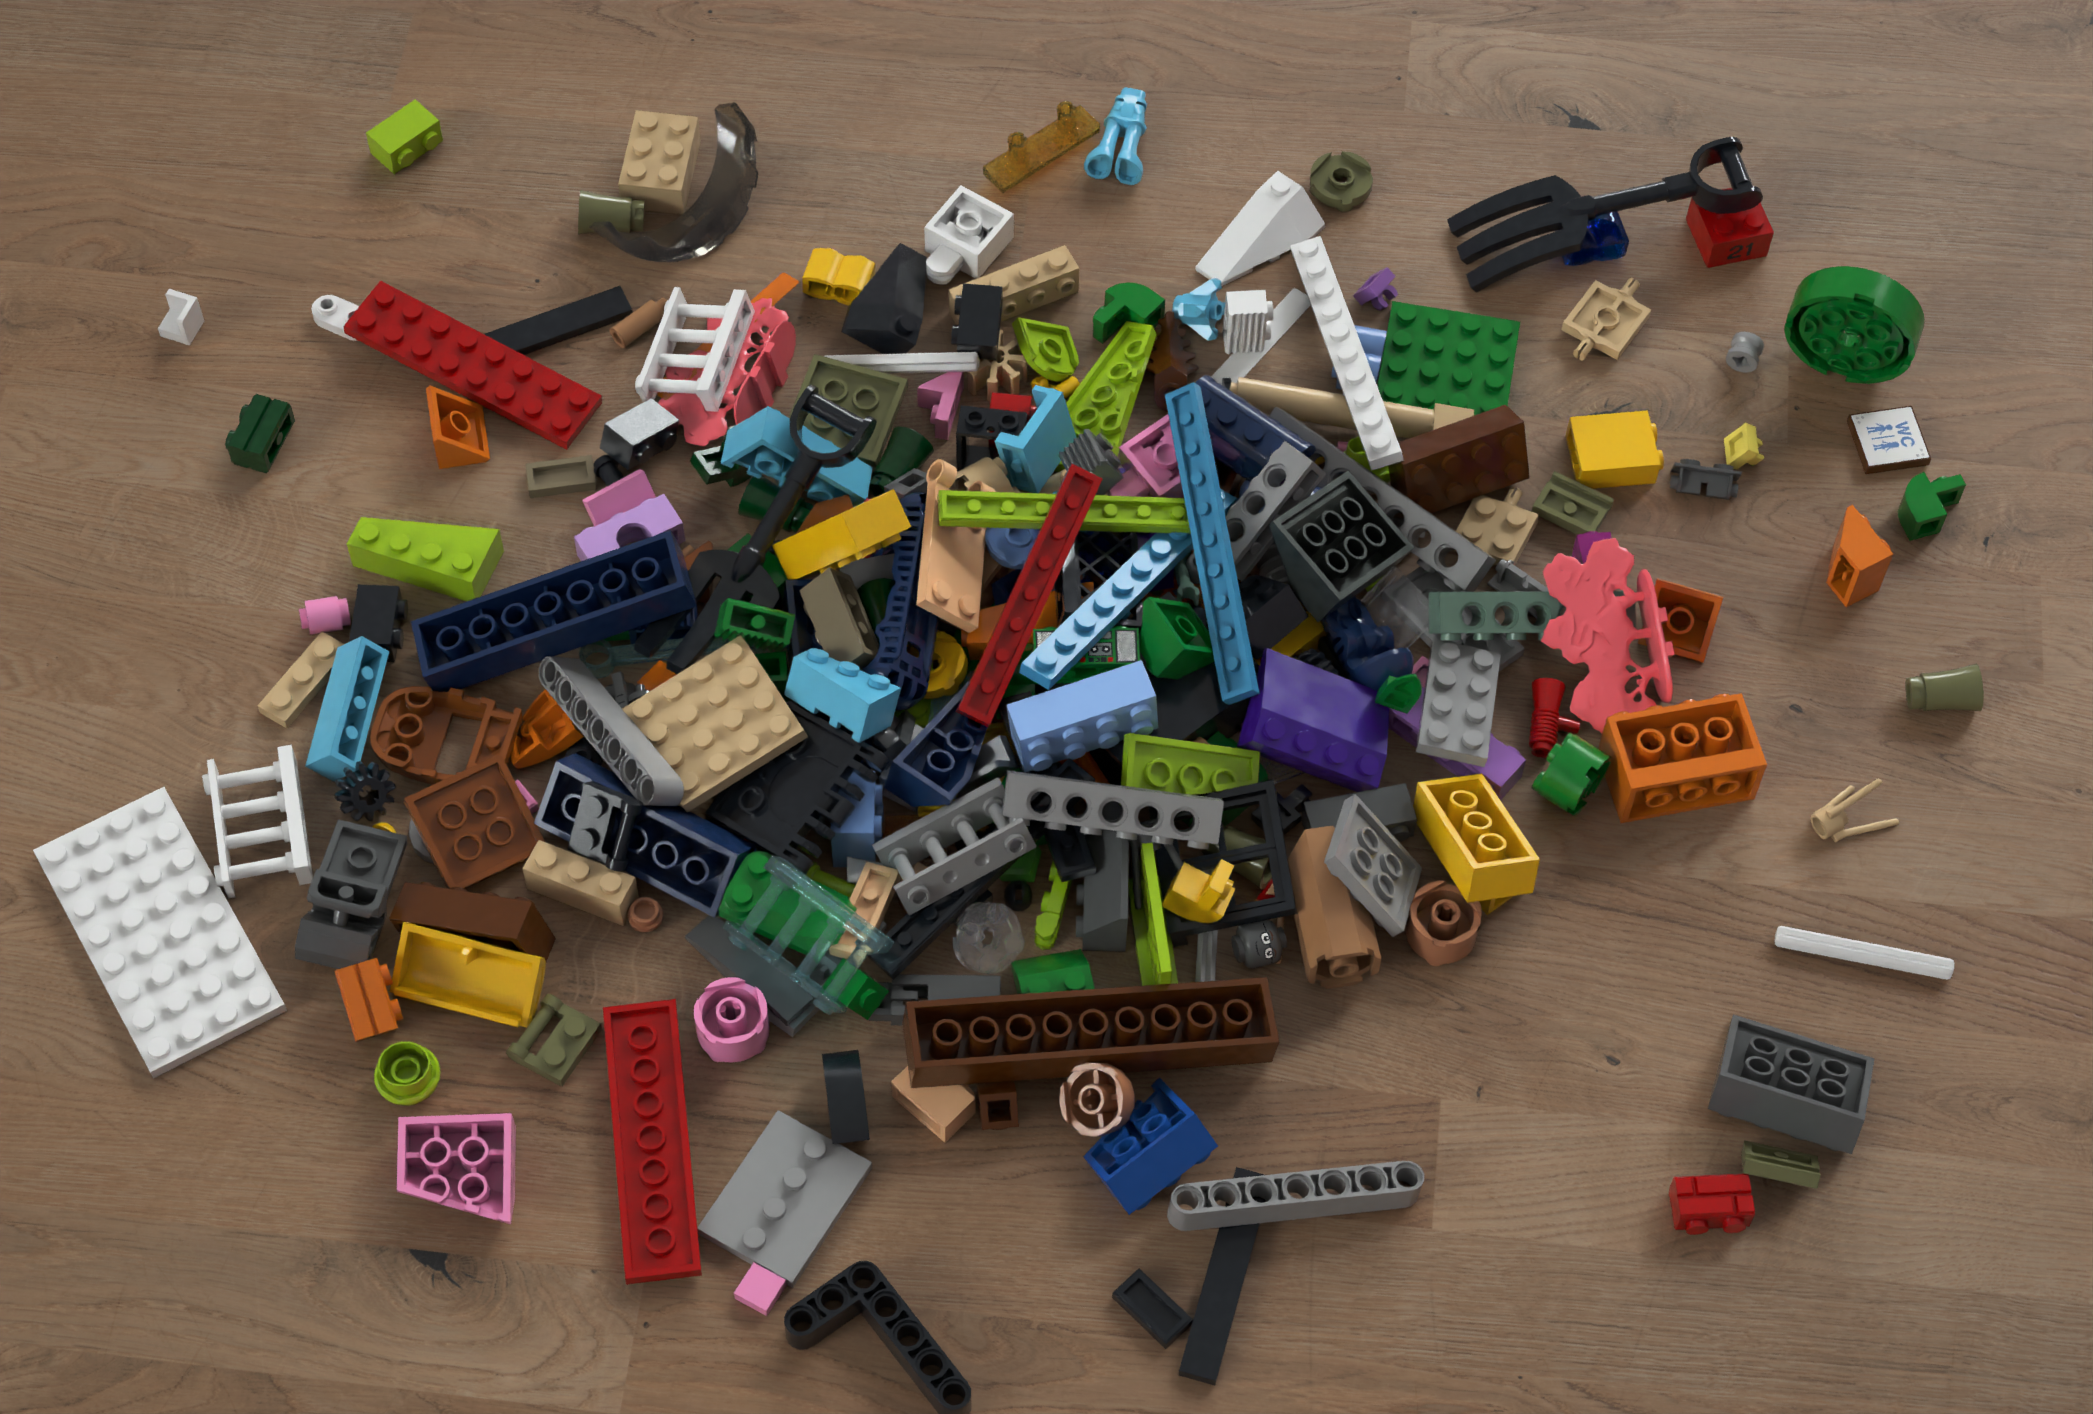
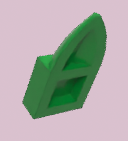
M1416 674L1400 677L1389 675L1377 691L1375 703L1407 714L1422 693V685Z

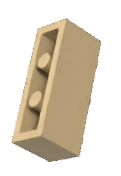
M538 840L523 867L528 890L624 926L627 920V912L630 905L639 898L635 876L611 870L601 863Z

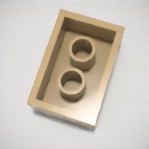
M635 111L618 183L620 197H632V200H643L644 211L684 215L701 142L698 117Z

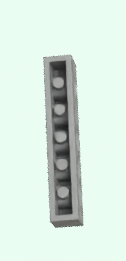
M1007 770L1002 815L1009 817L1008 823H1012L1022 817L1026 826H1030L1031 820L1045 821L1044 828L1066 830L1067 824L1081 826L1080 832L1085 834L1101 835L1102 829L1116 831V837L1137 840L1138 834L1152 836L1151 842L1173 845V839L1188 840V847L1208 849L1209 843L1218 844L1224 801L1219 798ZM1037 792H1045L1051 799L1049 807L1043 811H1036L1030 805L1032 796ZM1072 797H1082L1086 801L1085 811L1078 816L1070 815L1066 810L1067 802ZM1110 801H1116L1122 807L1121 815L1115 820H1106L1102 815L1104 805ZM1145 806H1152L1157 810V819L1150 825H1143L1138 820V813ZM1180 811H1189L1193 816L1191 826L1185 830H1179L1174 826V818Z

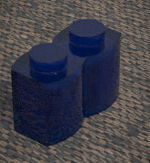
M1613 212L1600 215L1594 220L1588 221L1584 245L1580 251L1563 255L1564 264L1578 266L1594 260L1608 261L1625 256L1629 239L1619 213Z

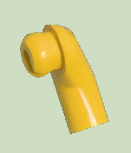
M1039 376L1032 380L1031 387L1033 389L1035 385L1045 388H1054L1063 392L1066 399L1074 393L1080 383L1075 376H1071L1058 385L1048 384V379Z

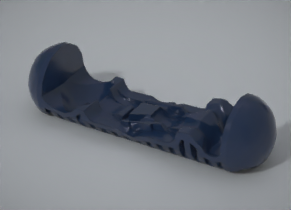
M1317 486L1310 494V496L1318 490H1320L1322 487ZM1356 596L1320 621L1349 680L1378 691L1389 675L1400 677L1412 674L1414 666L1412 652L1408 648L1395 649L1392 630L1388 626L1378 627L1367 608Z
M925 492L911 493L899 500L911 527L899 533L902 538L901 540L887 546V548L894 551L892 573L895 585L888 596L885 617L876 626L875 634L879 637L880 642L878 653L861 670L870 675H882L888 678L891 684L901 688L895 711L910 709L927 694L940 617L916 605L927 496ZM908 642L911 643L912 647L918 649V658L906 651Z

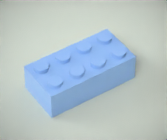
M1142 660L1006 705L1011 738L1024 772L1045 770L1052 763L1068 758L1071 760L1078 759L1085 755L1086 752L1098 748H1111L1124 740V735L1128 733L1149 735L1153 730L1159 728L1156 694Z

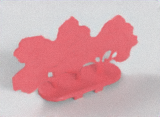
M761 298L757 302L752 303L755 313L721 402L727 404L724 408H719L718 412L705 411L700 398L696 394L675 393L668 400L661 398L658 401V404L680 420L679 425L684 426L685 442L704 447L708 445L710 440H716L724 436L728 429L725 415L726 412L733 408L735 424L738 425L765 407L773 405L772 393L776 386L783 387L788 378L786 369L794 354L796 334L794 326L791 322H788L789 316L787 312L775 308V305L771 307L772 298ZM765 307L766 309L760 314L761 309ZM707 318V330H716L720 327L722 319ZM763 326L769 328L767 333L762 331L761 328ZM757 332L763 338L759 343L763 344L760 346L754 344L750 338L751 334ZM751 347L757 349L754 352H747V350ZM697 350L688 355H707L708 352ZM761 352L750 372H747L744 367L748 358ZM667 367L665 376L667 379L689 380L695 368ZM697 368V374L690 380L697 381L698 378H701L704 369L700 370V368ZM742 384L737 396L733 395L734 389Z
M1616 538L1593 542L1584 564H1581L1574 557L1558 553L1552 563H1548L1543 571L1549 595L1565 606L1566 611L1556 619L1549 620L1541 642L1552 649L1559 648L1562 650V656L1572 664L1584 662L1588 665L1589 673L1574 689L1570 711L1582 721L1590 722L1592 727L1603 733L1607 717L1621 711L1632 713L1657 705L1653 699L1645 694L1647 684L1652 677L1655 689L1662 702L1670 703L1673 694V683L1668 658L1674 655L1672 641L1665 642L1662 624L1668 621L1666 608L1658 607L1654 583L1647 569H1642L1638 574L1637 592H1634L1627 586V576L1634 565V555L1628 552L1626 548L1620 547ZM1616 589L1623 590L1625 596H1615L1613 592ZM1637 601L1639 602L1644 628L1639 630L1633 626V622L1626 615V609ZM1634 639H1646L1650 666L1642 668L1631 659L1629 645ZM1626 666H1634L1636 671L1629 673ZM1640 675L1642 678L1636 680L1639 686L1631 693H1627L1625 691L1626 683L1630 678ZM1641 693L1642 700L1635 702L1633 698Z

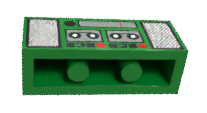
M1125 626L1112 628L1056 683H1074L1140 661L1139 628H1128ZM1057 628L1033 629V651Z

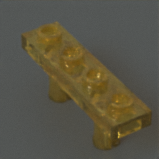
M1063 101L1056 108L1057 120L1027 138L1021 132L1011 133L1007 139L1008 151L983 166V175L1004 193L1099 133L1100 123L1081 105L1075 107L1073 103Z

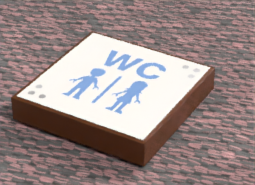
M1912 406L1849 414L1847 424L1865 474L1914 468L1930 464L1931 456Z

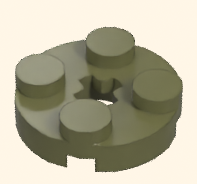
M1342 151L1341 155L1331 156V153L1324 154L1314 162L1311 168L1310 193L1322 203L1335 207L1338 211H1351L1354 206L1364 202L1372 191L1373 177L1371 167L1364 158L1355 153ZM1335 177L1338 179L1346 177L1347 182L1339 183L1335 180Z

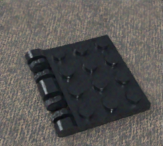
M789 700L787 705L808 737L721 791L705 813L715 822L785 862L797 872L806 875L814 863L807 856L797 851L796 848L799 847L807 854L818 859L822 854V850L814 842L805 839L807 833L812 829L822 838L831 841L836 834L827 825L818 821L819 817L822 816L831 824L841 828L856 807L849 800L837 794L839 790H842L855 800L861 801L865 794L857 785L848 782V778L855 772L863 780L874 783L878 776L860 762L863 761L873 769L882 772L890 762V759L878 749L863 741L858 743L852 739L851 734L840 728L833 727L826 720Z

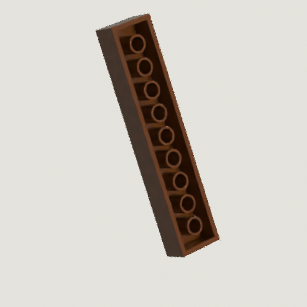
M1267 977L906 1002L902 1020L911 1088L1069 1077L1073 1073L1070 1071L1074 1067L1086 1062L1108 1063L1124 1073L1269 1063L1273 1061L1280 1043Z

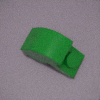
M1120 283L1108 288L1105 291L1104 306H1101L1093 316V338L1103 344L1126 321L1153 325V328L1158 325V320L1164 318L1166 299L1150 288L1138 283Z
M1925 472L1910 480L1898 509L1899 522L1909 541L1940 533L1947 517L1944 507L1959 503L1966 483L1961 474L1951 477L1942 476L1930 482Z

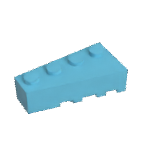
M767 406L729 429L726 435L721 464L730 468L734 464L748 468V475L760 479L762 474L779 480L778 486L782 487L786 480L785 474L799 453L790 434V418L783 415L780 411ZM802 427V441L810 450L819 453H832L841 449L831 441L825 440L808 430L807 427ZM858 457L842 467H821L809 489L805 490L808 491L807 497L821 502L849 494L853 507L858 506L864 500L866 501L868 497L873 467L864 463Z

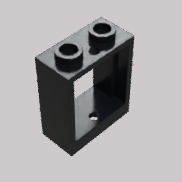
M961 405L956 431L957 472L984 457H989L992 460L999 457L997 448L969 445V437L996 440L1001 432L1019 436L1027 425V413Z

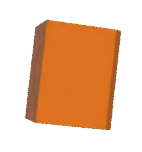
M431 385L426 388L433 444L439 469L487 462L490 459L483 406Z
M1657 578L1654 587L1658 607L1666 608L1668 621L1662 624L1665 642L1672 641L1674 654L1704 663L1723 597ZM1639 639L1638 644L1647 646L1646 639Z

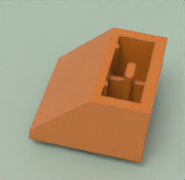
M1853 505L1847 507L1836 536L1826 581L1827 585L1846 608L1879 591L1893 556L1888 543L1884 539H1880L1871 528L1869 520L1863 514H1860Z

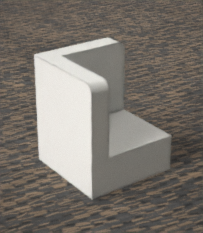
M168 289L165 295L170 309L158 327L161 337L190 346L204 323L198 298Z

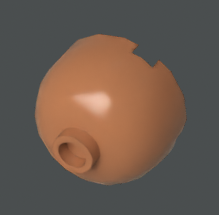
M1086 1062L1074 1067L1070 1071L1073 1073L1069 1076L1067 1082L1062 1083L1059 1097V1105L1065 1121L1079 1130L1076 1132L1085 1136H1104L1120 1130L1129 1121L1135 1104L1133 1086L1125 1073L1111 1064Z

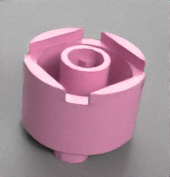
M736 977L722 978L710 983L704 989L705 992L700 998H697L694 1005L697 1038L703 1050L715 1062H741L760 1054L765 1049L770 1031L767 1002L761 990Z

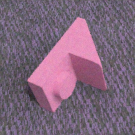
M947 372L917 388L918 406L932 409L930 423L935 424V438L949 439L964 389L963 372Z

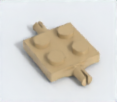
M1629 278L1621 290L1610 288L1597 280L1594 281L1564 320L1561 329L1581 341L1573 351L1575 358L1580 356L1579 360H1585L1588 353L1594 348L1616 360L1619 359L1651 314V309L1638 303L1632 297L1640 287V283L1637 280L1633 283L1634 278Z
M1511 487L1504 501L1484 495L1473 498L1456 530L1457 533L1496 559L1493 565H1497L1502 559L1506 561L1512 560L1514 562L1513 565H1516L1538 523L1539 514L1516 506L1523 495L1519 488L1515 492V487Z

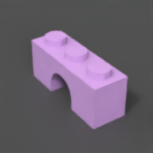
M662 494L656 498L647 499L639 506L624 513H617L609 520L595 527L584 529L580 534L574 536L577 556L580 561H584L623 547L630 542L640 541L669 530L673 533L678 544L685 542L682 520L666 496Z

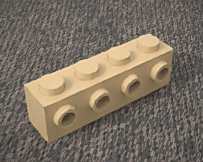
M1064 245L965 284L1003 287L1002 322L1079 292V267ZM963 284L948 289L949 314L956 325H959L960 315L954 314L956 295H962Z

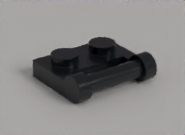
M593 781L584 783L568 850L603 863L611 870L618 872L626 871L629 861L626 854L636 816L641 814L643 802ZM620 808L622 816L613 851L608 849L617 810Z

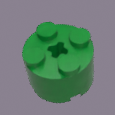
M1569 733L1561 745L1556 743L1546 758V761L1551 764L1546 772H1540L1531 788L1572 816H1576L1587 804L1582 798H1587L1591 792L1595 793L1610 767L1611 762L1609 760L1611 756L1576 734Z

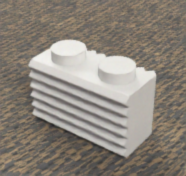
M1265 290L1226 292L1223 319L1225 353L1228 355L1231 352L1234 354L1240 352L1242 354L1244 351L1255 353L1257 350L1261 353L1264 350L1265 340H1271L1270 320H1273V302L1267 301Z

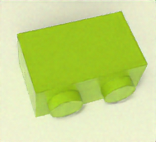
M416 99L366 132L370 153L393 174H396L404 167L410 166L414 160L429 150H433L443 141L439 120Z

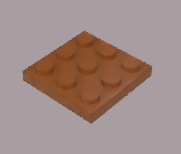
M501 753L405 797L403 800L447 889L452 887L466 889L529 858L538 840L545 842L538 826L534 824L535 820Z

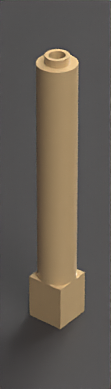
M1238 377L1237 383H1230V391L1242 397L1266 415H1270L1276 406L1299 421L1356 430L1344 394ZM1383 401L1396 437L1406 439L1474 416V409L1435 403L1433 409Z

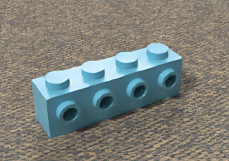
M363 636L337 648L305 767L333 782L346 776L343 772L346 767L353 772L356 771V762L361 761L389 655L388 650Z

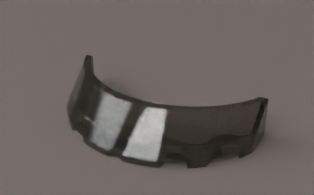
M735 102L719 104L715 108L718 140L712 173L695 203L676 220L654 230L636 233L618 232L609 221L594 222L589 228L620 250L648 261L679 262L699 257L715 249L724 242V238L728 234H732L745 217L749 209L747 205L752 190L757 185L758 171L756 169L754 143L757 142L754 126Z

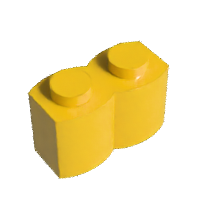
M814 248L802 277L803 292L818 299H834L839 303L849 306L864 289L868 281L875 275V263L861 255L844 256L831 248Z

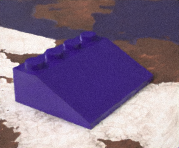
M1265 648L1256 676L1259 694L1250 698L1237 747L1260 751V756L1355 792L1377 789L1387 757L1390 709L1375 703L1377 690Z

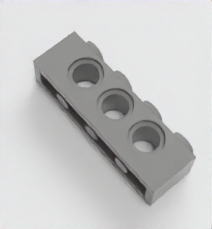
M1286 441L1283 442L1279 449L1272 453L1269 462L1258 476L1251 480L1248 489L1227 512L1226 522L1237 579L1241 582L1275 541L1269 524L1308 498L1327 474L1316 463Z

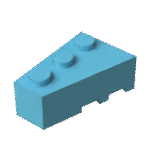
M811 648L793 657L784 695L813 714H817L818 710L830 717V725L840 728L842 724L853 731L852 739L860 743L891 726L901 688L891 684L890 680L882 675H870L859 670V666L854 663L837 661L830 658L826 651Z

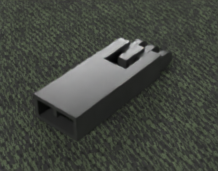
M899 974L894 980L892 979V982H879L889 992L868 1020L891 1021V1025L902 1026L905 1010L903 1000L918 1001V998L938 1000L997 996L1001 992V976Z

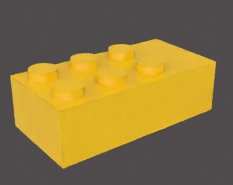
M892 489L773 544L772 547L787 579L796 580L814 571L819 570L822 574L829 567L837 569L876 552V550L901 540L902 538L899 533L910 528L911 525L895 490Z
M1483 774L1417 782L1413 805L1417 817L1416 823L1467 903L1533 893L1540 859Z

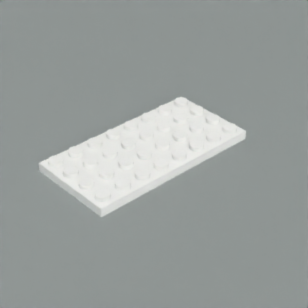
M165 787L33 850L153 1078L287 1011L282 998L221 888L217 886L211 870Z

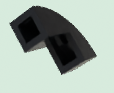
M851 1050L822 1054L832 1144L870 1140L859 1051Z

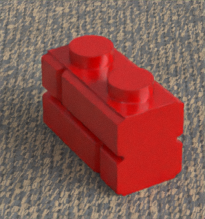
M1749 1174L1674 1177L1669 1188L1674 1229L1686 1230V1233L1690 1235H1699L1706 1233L1712 1228H1723L1726 1233H1738L1745 1230L1746 1227H1750L1755 1216L1753 1195H1751Z

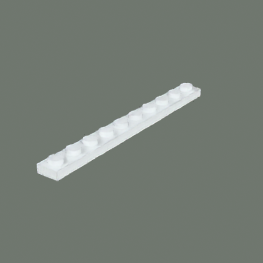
M1321 236L1290 245L1294 261L1371 471L1403 461L1400 445Z

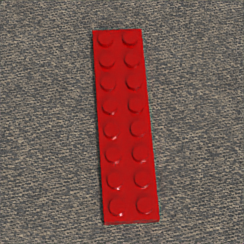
M381 280L343 326L344 333L566 450L602 404V395Z
M676 999L603 1007L626 1285L702 1276Z

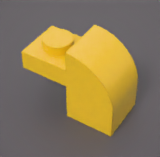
M1221 859L1211 875H1208L1184 862L1169 886L1163 899L1162 907L1191 921L1212 923L1220 920L1224 916L1235 891V888L1232 887L1234 881L1229 879L1234 865Z

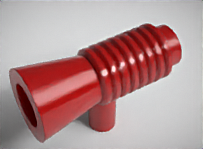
M1539 678L1531 683L1534 710L1531 717L1529 747L1532 748L1531 753L1534 756L1546 758L1557 743L1558 730L1577 734L1580 728V721L1559 715L1558 711L1566 686L1562 681L1554 678Z

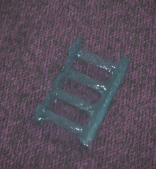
M771 856L763 867L772 874L770 877L771 884L742 925L737 922L726 921L722 928L730 933L728 939L733 944L743 950H747L749 947L815 997L813 1004L829 1015L832 1012L846 1013L848 1007L838 1000L842 991L868 954L873 955L874 952L887 954L895 942L785 859ZM791 888L801 895L798 899L800 904L772 944L767 946L754 936L753 933L783 890L788 891ZM819 909L829 916L826 920L828 925L797 968L781 955L812 911L816 912ZM847 930L857 937L855 941L857 946L825 990L812 980L810 975L840 932L844 934Z

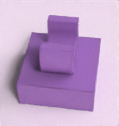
M1386 267L1371 275L1353 297L1360 305L1371 300L1374 308L1381 311L1388 306L1382 294L1388 300L1398 295L1396 289L1388 285L1396 276Z

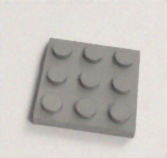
M1354 794L1344 800L1324 863L1331 874L1338 877L1350 890L1353 898L1361 902L1373 915L1375 922L1379 926L1384 927L1394 937L1404 931L1422 867L1362 800Z

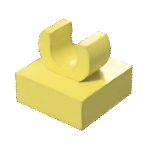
M1744 423L1724 438L1726 463L1733 466V469L1737 470L1746 463L1756 465L1764 459V455L1759 454L1758 448L1763 443L1757 438L1755 426Z

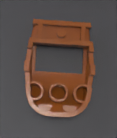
M428 686L403 687L389 694L381 703L370 732V742L375 754L388 769L405 777L433 785L453 776V774L438 773L435 770L453 716L482 721L466 769L500 753L507 765L519 727L523 724L522 710L515 707L512 713L497 708L495 700L483 696L481 699L465 695L464 690L450 688L449 692L431 691V688Z

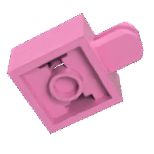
M1167 414L1119 447L1121 466L1125 469V472L1122 473L1124 478L1110 489V496L1184 498L1169 415Z

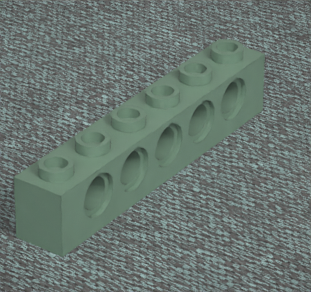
M1549 591L1429 592V634H1441V640H1461V633H1473V640H1494V633H1506V640H1527V633H1538V640H1541L1549 620L1560 616V612L1565 606L1556 598L1550 596ZM1623 591L1613 592L1615 596H1625ZM1634 603L1626 609V615L1636 628ZM1466 607L1472 612V620L1468 625L1462 619V613ZM1499 607L1505 613V619L1501 625L1495 620V612ZM1531 607L1537 612V620L1533 625L1527 617Z

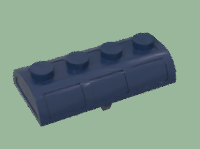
M1204 375L1195 382L1201 387L1214 458L1249 482L1258 476L1269 462L1272 453L1279 449L1284 441L1308 458L1316 451L1313 444L1305 441L1284 427L1280 422L1272 419L1248 403V401L1215 381L1209 375Z

